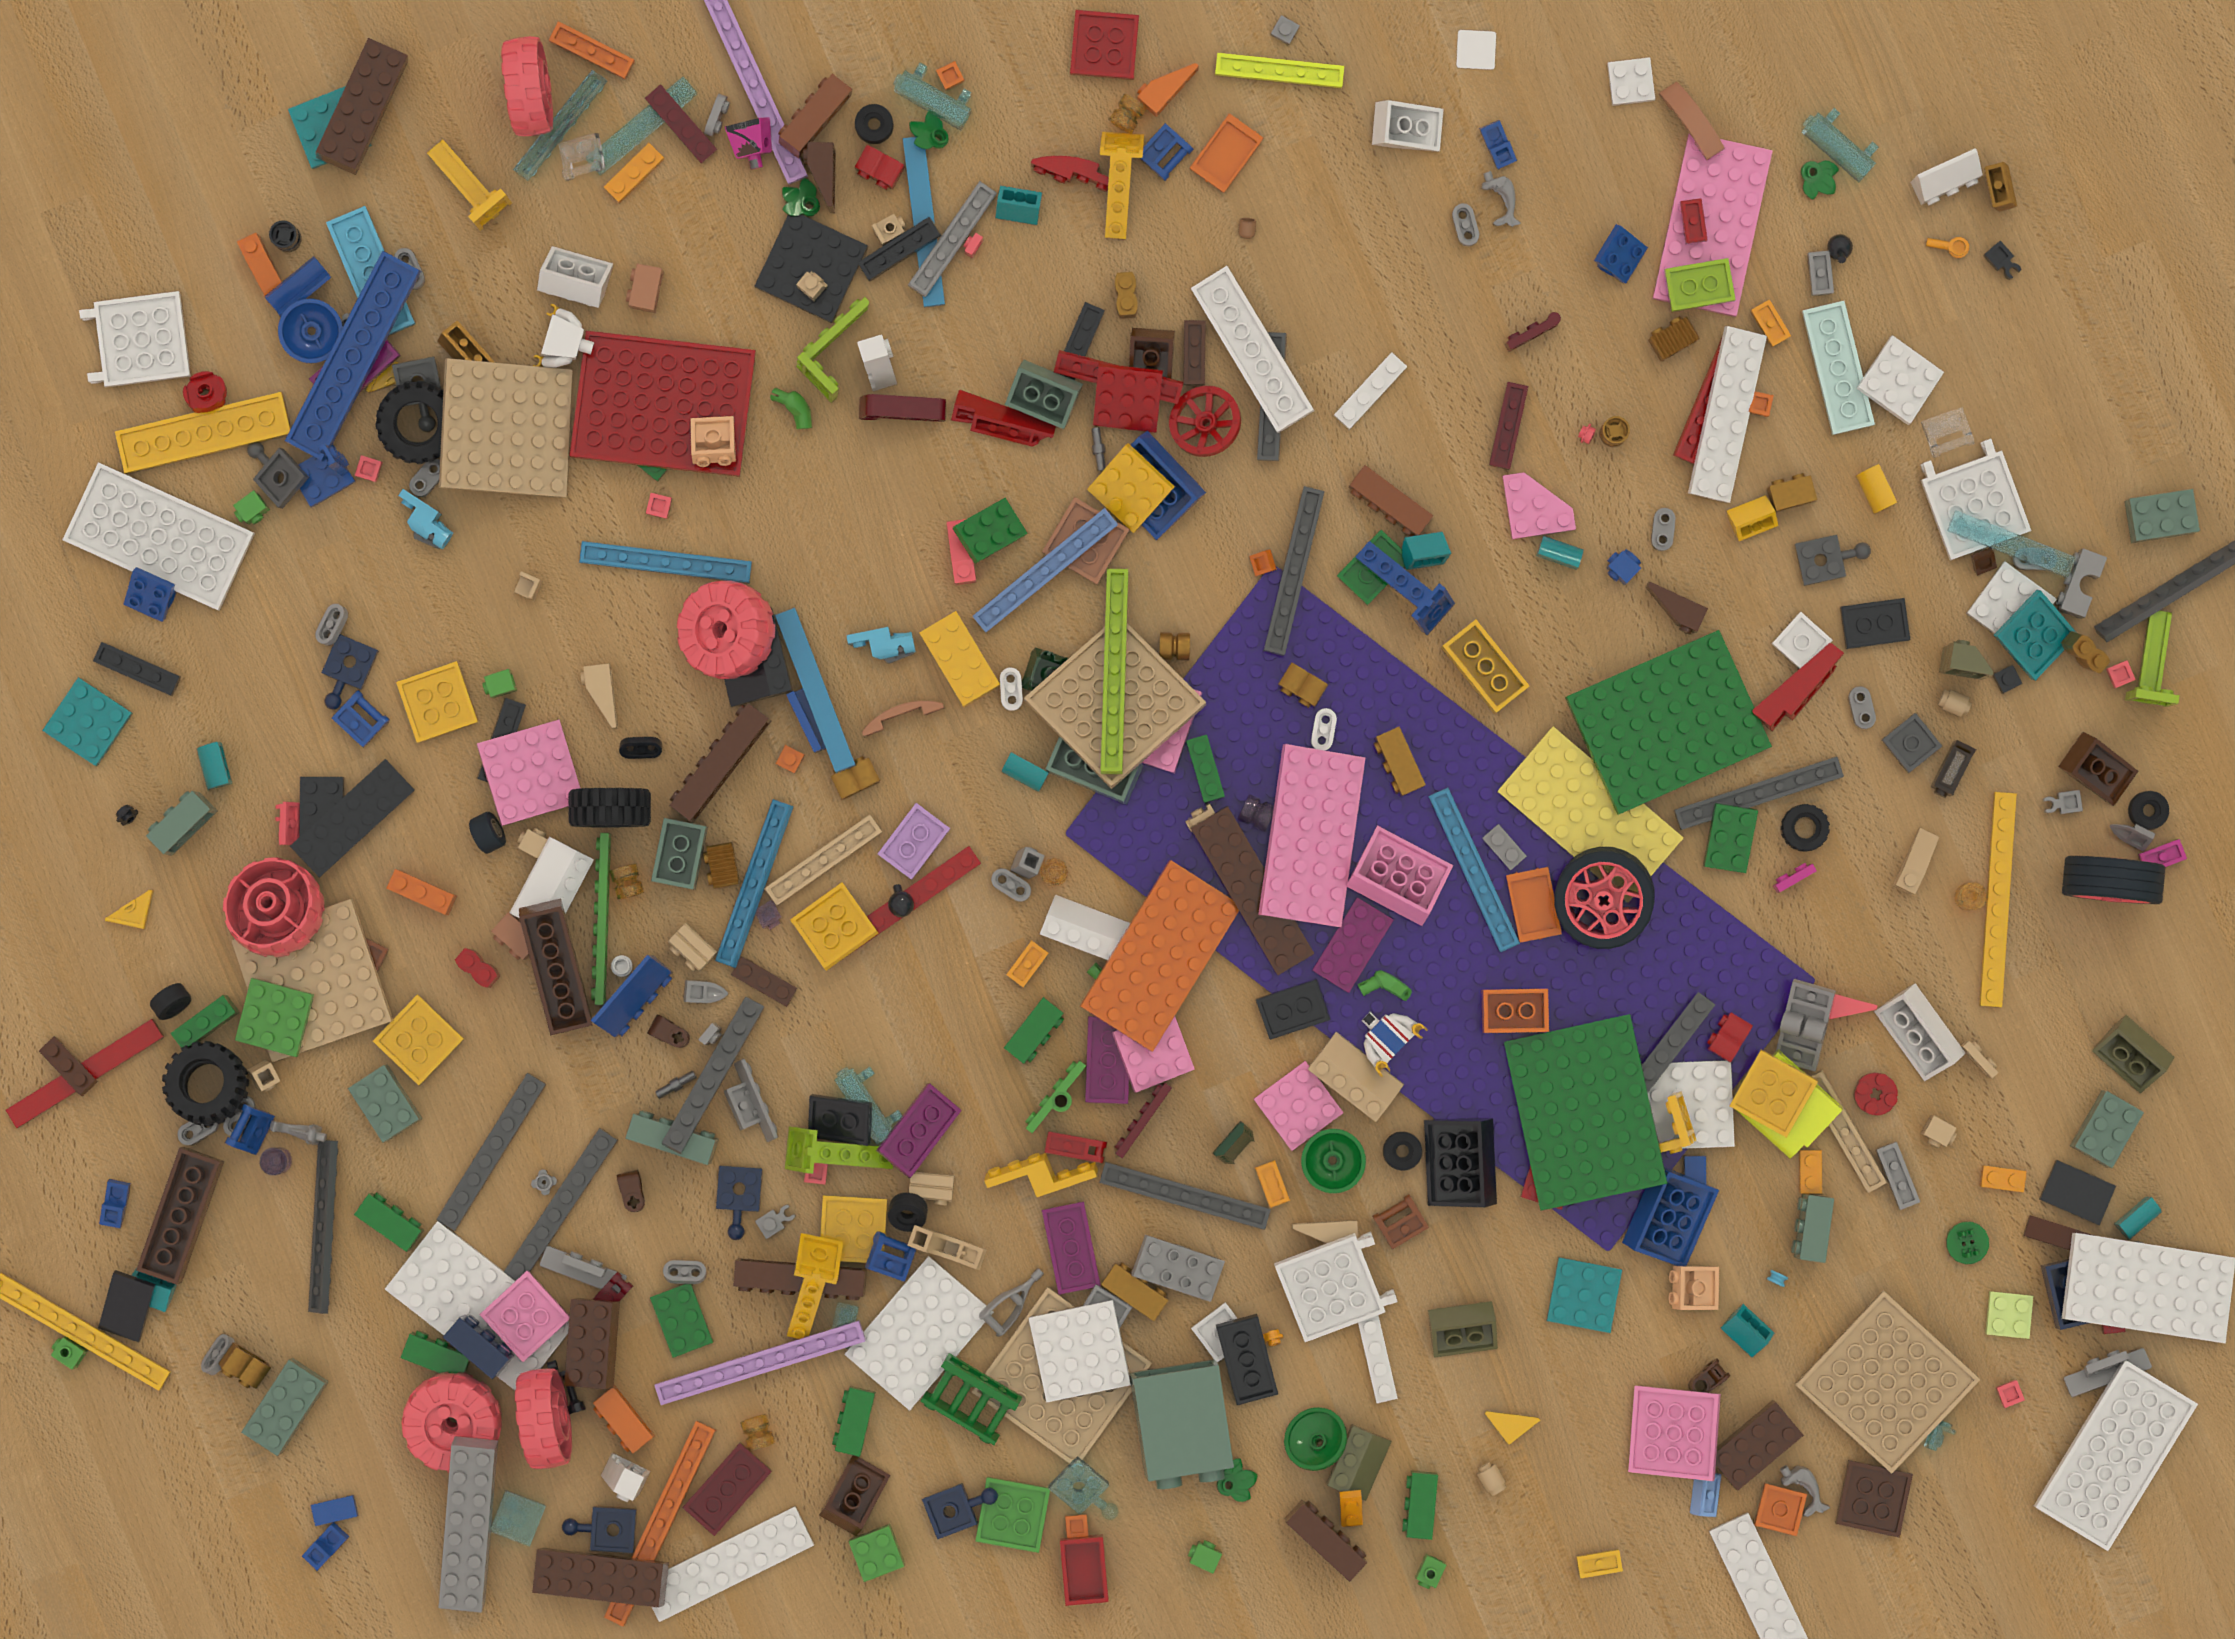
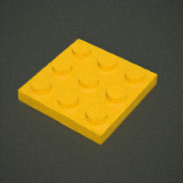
M1127 443L1087 490L1134 533L1175 486Z
M457 661L396 682L417 743L478 723Z
M843 882L790 919L826 971L878 934Z
M417 994L373 1042L420 1086L464 1038Z
M1761 1049L1729 1106L1787 1138L1818 1080Z
M823 1195L820 1237L843 1242L842 1262H867L873 1246L875 1233L879 1231L886 1235L888 1199ZM883 1244V1246H882L881 1251H885V1245H884V1244Z

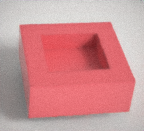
M977 233L973 237H968L963 246L966 248L965 254L967 256L974 257L983 242V237Z
M361 455L355 476L377 482L383 462Z
M650 493L646 514L667 519L672 498Z
M2128 660L2106 669L2114 689L2136 680Z
M814 1163L813 1174L805 1173L804 1182L826 1185L828 1164Z
M2017 1380L1996 1387L2004 1408L2025 1400Z

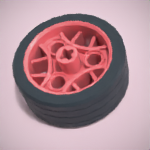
M1596 847L1576 855L1565 866L1559 876L1555 889L1554 906L1562 927L1573 939L1592 948L1612 949L1633 941L1644 931L1650 921L1654 908L1655 889L1652 877L1637 857L1615 847ZM1603 865L1614 867L1607 873ZM1598 866L1604 877L1590 881L1588 868ZM1584 872L1586 881L1576 880V877ZM1615 876H1620L1624 879V884L1616 886L1613 884L1612 879ZM1635 882L1638 892L1628 888ZM1585 889L1588 891L1589 897L1587 899H1580L1577 892ZM1624 895L1640 898L1639 908L1623 907ZM1601 896H1609L1608 899L1601 900ZM1572 906L1582 908L1577 916ZM1585 910L1590 911L1597 917L1589 926L1580 920ZM1613 912L1618 915L1619 919L1617 922L1612 923L1607 920L1606 916ZM1625 913H1636L1630 921L1625 916ZM1600 922L1603 930L1595 929L1594 927Z
M2067 856L2065 858L2062 894L2065 896L2136 904H2160L2163 901L2166 867L2162 864L2094 856Z

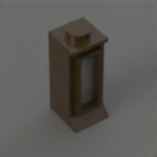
M1959 740L1953 741L1931 785L1935 789V794L1944 798L1954 795L1977 749Z

